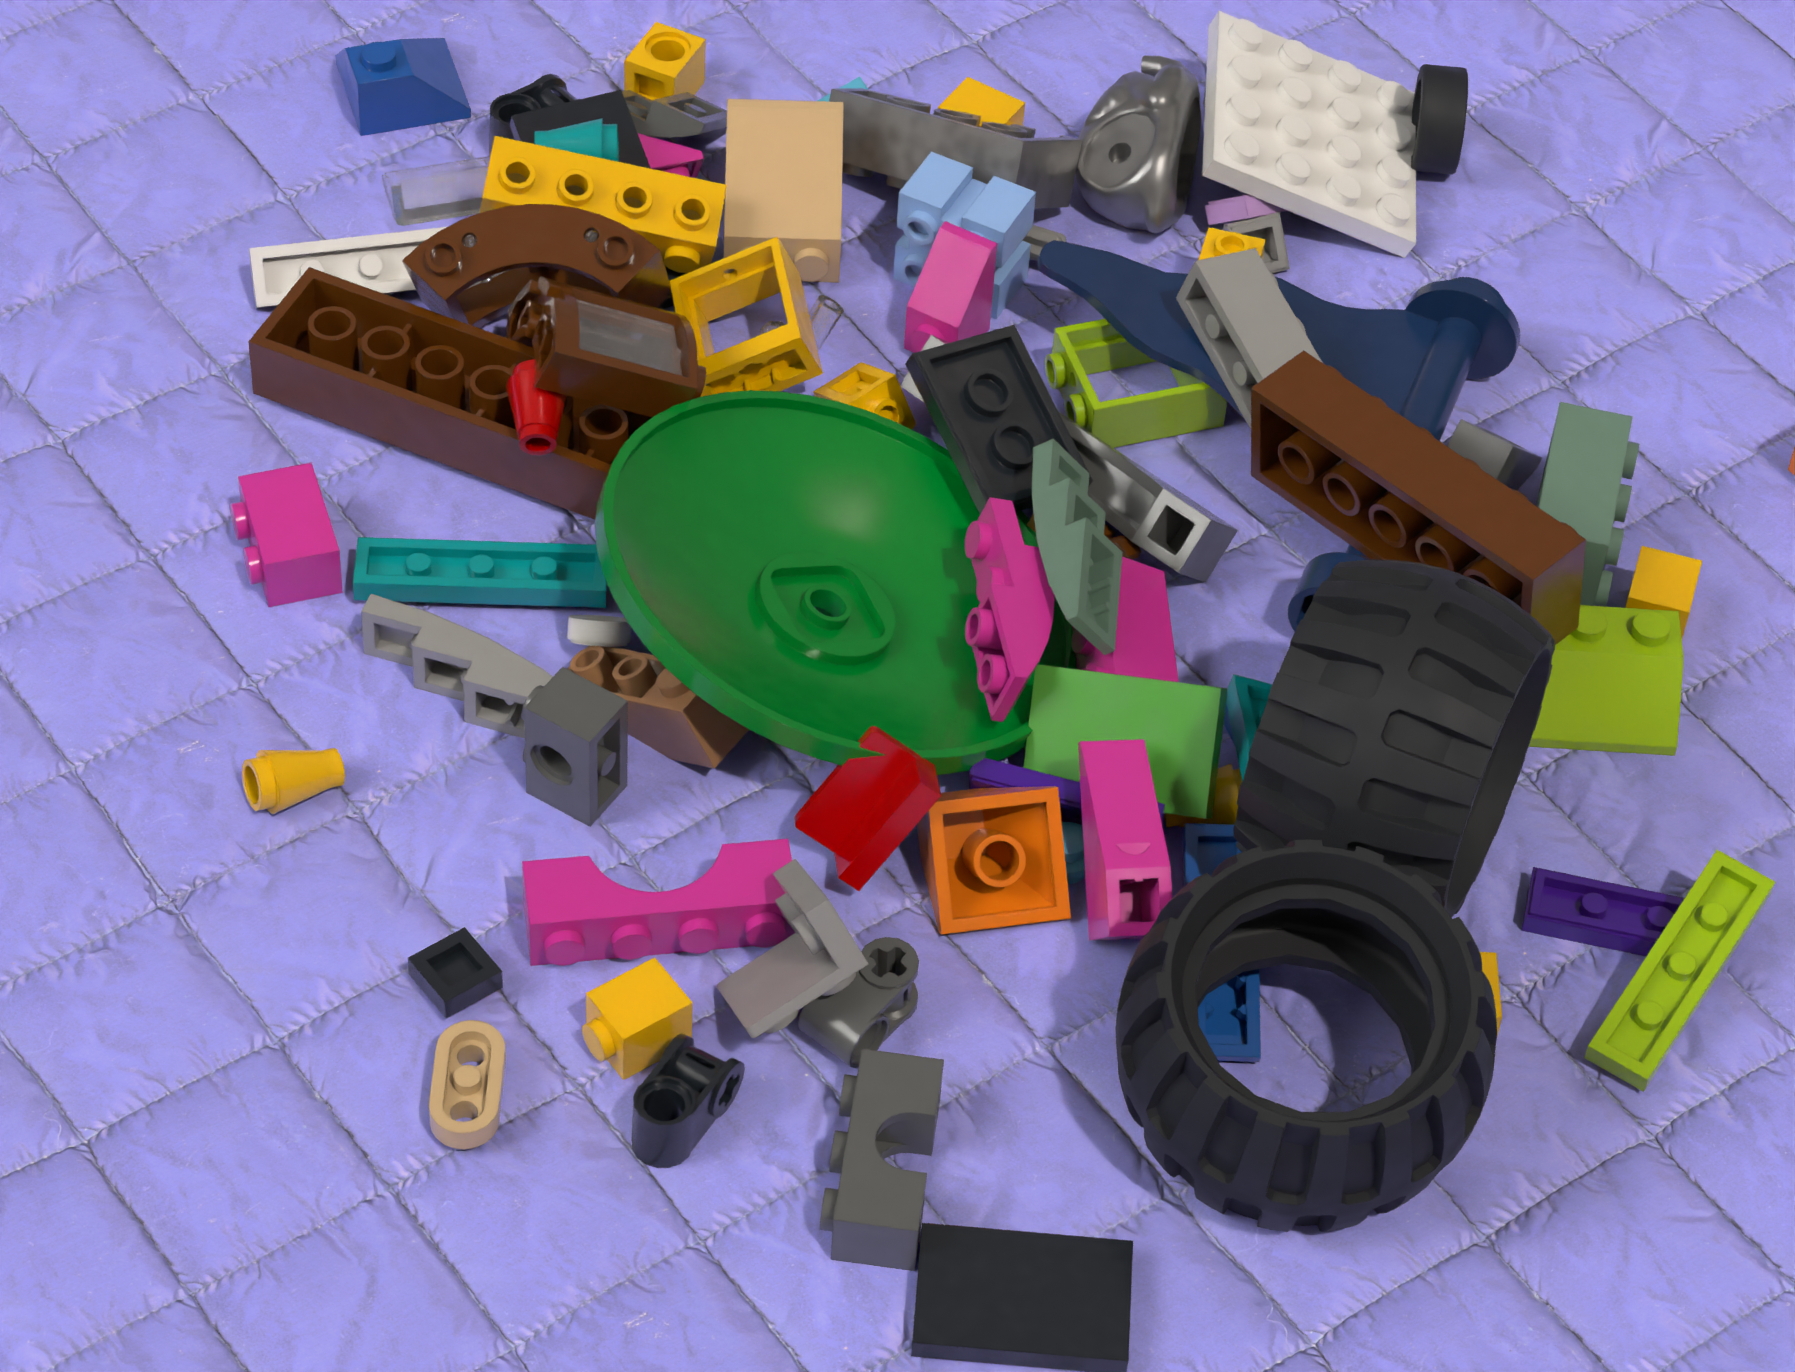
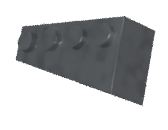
M863 88L831 89L829 102H843V173L861 177H872L873 171L887 175V185L902 189L932 151L973 167L972 179L988 184L993 176L1035 191L1034 209L1069 207L1082 139L1065 135L1060 137L1034 138L1035 128L995 122H982V126L979 127L981 119L979 115L947 109H934V113L930 114L931 104Z

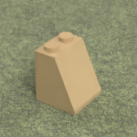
M727 99L725 185L727 187L725 193L723 258L778 236L799 271L802 282L839 283L842 229L843 102ZM727 269L724 272L731 273L735 269Z

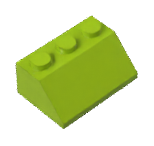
M1580 605L1578 628L1555 645L1549 682L1546 686L1541 712L1529 747L1675 756L1678 743L1684 662L1679 611Z

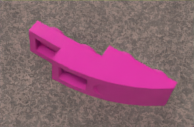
M989 497L978 520L973 521L969 525L965 536V553L972 560L977 579L976 593L980 602L978 608H973L967 617L965 638L967 644L972 646L978 668L977 684L979 690L985 695L990 718L992 721L1003 722L1015 706L1047 645L1053 623L1055 595L1048 583L1039 547L1024 544L1013 501Z

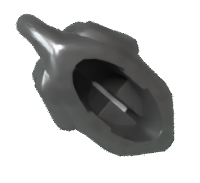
M1143 56L1141 73L1134 71L1122 75L1103 93L1088 115L1078 139H1082L1075 174L1082 196L1087 205L1096 213L1123 227L1158 233L1177 223L1185 212L1192 186L1202 119L1197 79L1180 61L1162 56Z

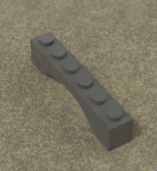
M930 335L921 351L950 342ZM908 372L900 386L923 401ZM1059 412L1093 479V482L1088 487V496L1106 512L1105 520L1130 541L1176 572L1206 582L1238 530Z

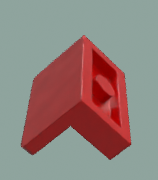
M876 726L870 727L858 740L860 742L859 747L885 755L849 758L842 766L837 765L794 816L795 827L834 852L838 878L857 891L862 889L941 797L935 765Z

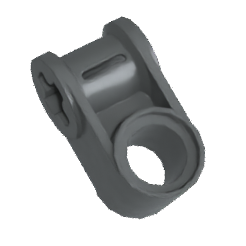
M884 937L875 939L865 945L861 952L869 964L856 972L854 980L846 988L833 995L819 996L805 1005L799 1016L798 1027L800 1031L852 1068L859 1067L862 1049L878 1051L881 1044L904 1021L909 1019L917 1009L918 991L914 980L918 975L919 959L914 948L901 939Z

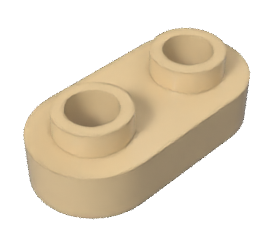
M476 1020L455 1023L442 1032L436 1044L429 1098L430 1128L434 1136L441 1143L452 1148L471 1149L479 1147L488 1142L495 1135L499 1127L506 1068L505 1042L501 1033L488 1023ZM470 1061H474V1062L480 1063V1065H478V1066H476V1067L473 1066V1065H462V1064H464V1063H466V1062H470ZM463 1117L473 1119L465 1122L456 1121L457 1119Z

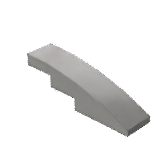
M370 594L361 611L364 654L413 667L414 688L464 701V719L466 723L525 738V726L522 719L524 703L532 690L539 685L545 686L553 677L552 675L488 637L433 613Z

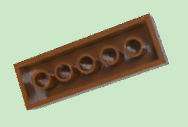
M1304 350L1251 388V476L1370 559L1400 560L1435 566L1459 573L1494 589L1534 617L1552 635L1555 645L1578 628L1586 539L1580 536L1570 525L1559 522L1531 503L1521 492L1510 489L1483 471L1476 462L1462 457L1435 439L1428 430L1416 426L1389 408L1382 399L1371 396L1344 378L1337 369L1323 364Z

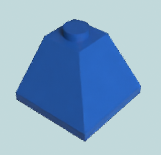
M445 38L397 39L385 42H372L366 45L344 48L335 55L336 66L360 136L471 118V108Z

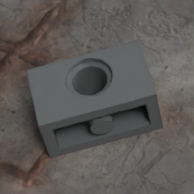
M562 667L545 686L539 685L532 690L522 709V719L525 726L523 762L526 765V793L591 827L627 787L628 701Z

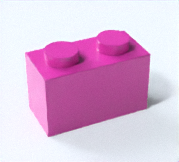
M312 462L238 476L240 502L230 504L233 527L237 540H249L250 547L243 548L248 578L251 585L262 584L268 607L343 593L340 550Z

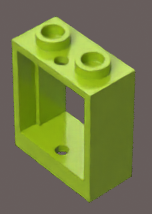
M1106 319L1054 329L1052 353L1047 354L1045 357V371L1048 383L1052 389H1059L1064 399L1066 417L1111 447L1125 446L1224 426L1227 401L1206 383L1171 367L1170 369L1179 387L1099 402L1087 377L1088 374L1156 362V360L1151 359L1133 347Z

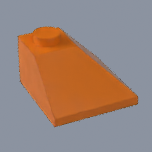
M1058 787L976 788L943 792L941 797L918 822L921 864L938 931L941 935L1071 918Z

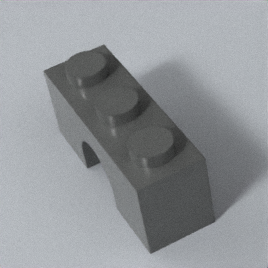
M862 1049L857 1076L844 1075L839 1116L850 1117L848 1132L835 1130L829 1172L841 1174L839 1188H825L820 1218V1230L832 1232L831 1260L915 1271L924 1211L927 1173L899 1169L890 1165L884 1159L899 1153L932 1156L941 1098L944 1059Z

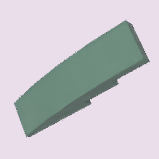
M1051 439L1033 447L1032 502L1037 544L1048 583L1066 620L1103 655L1115 651L1123 552L1104 535L1106 512L1088 496L1089 473L1054 439Z

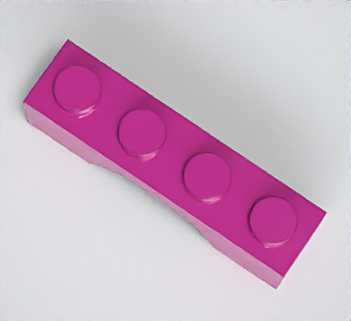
M777 839L722 844L716 861L702 877L684 887L662 892L639 891L622 886L605 876L590 856L522 861L523 906L530 965L555 964L564 966L581 961L615 958L631 960L648 955L682 952L699 954L716 949L750 946L767 948L775 946L795 933L775 902L785 892L773 875L775 871L792 861L789 840Z

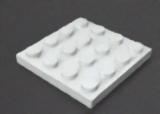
M1218 11L1208 26L1202 176L1406 258L1416 245V170L1411 168V156L1413 155L1416 142V126L1412 124V107L1415 92L1407 90L1397 82L1386 81L1357 69L1347 61L1336 60L1312 50L1297 40H1288L1264 30L1249 20L1238 19Z

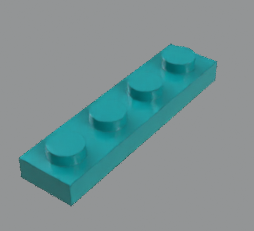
M358 537L353 576L354 600H368L370 594L400 602L606 608L607 582L602 572L596 544Z

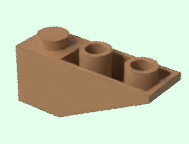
M589 645L572 658L570 666L567 668L575 674L627 700L628 734L669 759L715 769L749 731L748 728L719 712L693 693L670 673L654 655L615 647Z

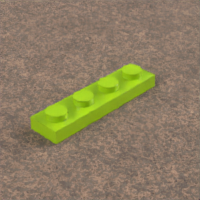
M1716 850L1589 1043L1584 1058L1644 1092L1767 902L1774 888L1775 881Z

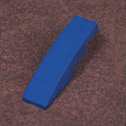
M1185 823L1182 832L1183 887L1203 874L1208 873L1211 876L1221 862L1241 853L1236 847L1237 840L1233 837L1234 825ZM1259 969L1244 971L1208 993L1198 1007L1199 1026L1218 1061H1260Z

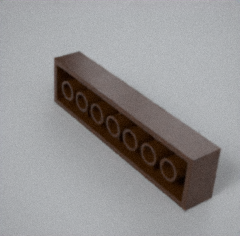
M308 267L248 341L253 394L594 520L596 518L598 498L615 457L629 437L652 418L566 395L555 450L546 455L527 454L519 447V438L506 384L512 376L515 366L523 361L535 359L533 347Z

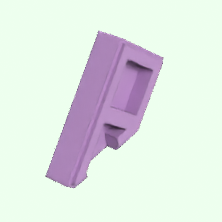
M1248 194L1208 202L1209 205H1205L1208 225L1287 211Z

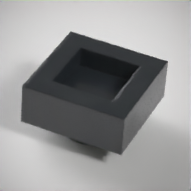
M465 927L408 957V974L445 1018L456 1014L503 988L502 970Z

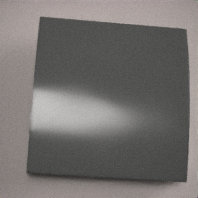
M631 90L622 91L635 128L639 134L651 137H685L727 127V110L688 92L650 100Z

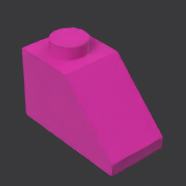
M947 221L942 224L907 304L904 349L913 353L920 352L930 335L951 343L989 331L997 252L996 242Z

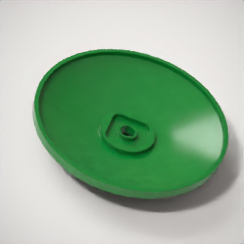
M752 390L718 393L674 405L653 416L639 427L622 445L604 480L596 508V547L602 572L615 602L643 644L670 673L697 696L719 712L765 738L813 758L841 766L849 758L885 755L859 747L860 742L858 740L872 726L880 728L919 754L922 758L934 764L937 775L969 771L974 764L984 758L999 761L1015 754L1026 746L1027 737L1033 731L1028 725L1035 670L1015 706L1003 722L991 720L985 695L978 688V668L972 646L966 642L965 626L970 611L975 607L978 608L980 602L976 593L977 579L972 560L965 553V536L969 525L973 521H977L980 514L946 448L895 421L838 401L804 394ZM1022 510L1016 512L1024 544L1038 547L1036 533L1027 526L1029 518ZM1056 597L1049 640L1038 664L1077 669L1075 652L1071 646L1072 625L1066 620Z

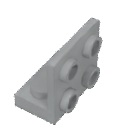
M796 859L773 873L785 892L775 902L795 933L719 982L716 986L751 1038H756L762 1033H774L785 1028L797 1017L799 1009L821 995L829 996L840 992L854 980L857 971L869 964L829 899Z

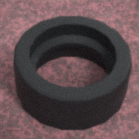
M1423 64L1420 67L1412 107V124L1416 126V142L1413 155L1411 156L1412 169L1420 172L1452 175L1456 173L1462 150L1467 113L1468 73L1466 68Z

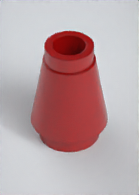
M535 359L526 360L515 366L512 376L507 381L506 389L519 438L520 449L530 455H546L554 451L557 446V437L566 395L535 387Z

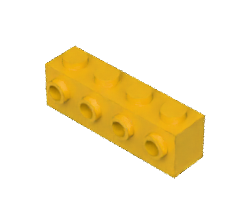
M494 136L479 213L506 206L524 204H554L583 209L617 221L642 235L660 250L666 267L676 272L689 273L712 262L727 185ZM593 230L585 235V239L588 242H595L599 238V233Z

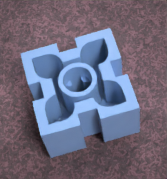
M931 151L899 192L897 228L902 229L904 234L895 244L893 279L915 287L938 230L947 221L997 243L991 318L997 320L1028 278L1031 244L1022 240L1033 227L1036 192L993 176L988 184L972 179L973 167Z

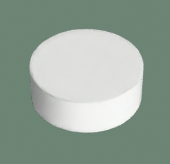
M570 615L568 618L567 639H570L571 643L590 646H627V643L631 641V626L625 618Z

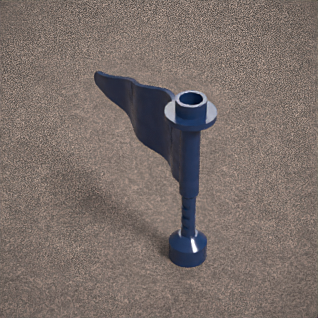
M1053 240L1044 245L1038 259V268L1041 273L1084 298L1133 347L1151 359L1192 375L1206 383L1243 417L1176 300V296L1188 274L1164 272L1121 255L1073 243ZM1275 277L1280 291L1294 315L1302 322L1306 335L1322 363L1337 369L1344 378L1371 396L1382 399L1389 408L1416 426L1428 430L1438 441L1441 440L1465 380L1484 379L1505 370L1512 362L1520 343L1519 324L1511 309L1505 304L1504 299L1494 287L1476 278L1458 277L1451 280L1429 283L1418 289L1410 298L1406 309L1402 310L1345 307L1322 300L1281 278ZM1349 544L1346 553H1325L1309 561L1288 605V619L1294 632L1300 620H1303L1320 584L1331 575L1332 569L1336 564L1346 561L1369 560L1370 558Z

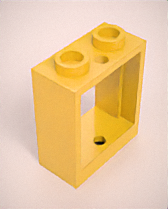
M778 236L669 281L675 312L684 315L689 320L696 340L698 365L706 368L705 385L700 397L724 392L749 390L782 391L823 374L800 273ZM727 269H735L731 273L724 272ZM781 292L788 324L714 353L708 325L709 321Z

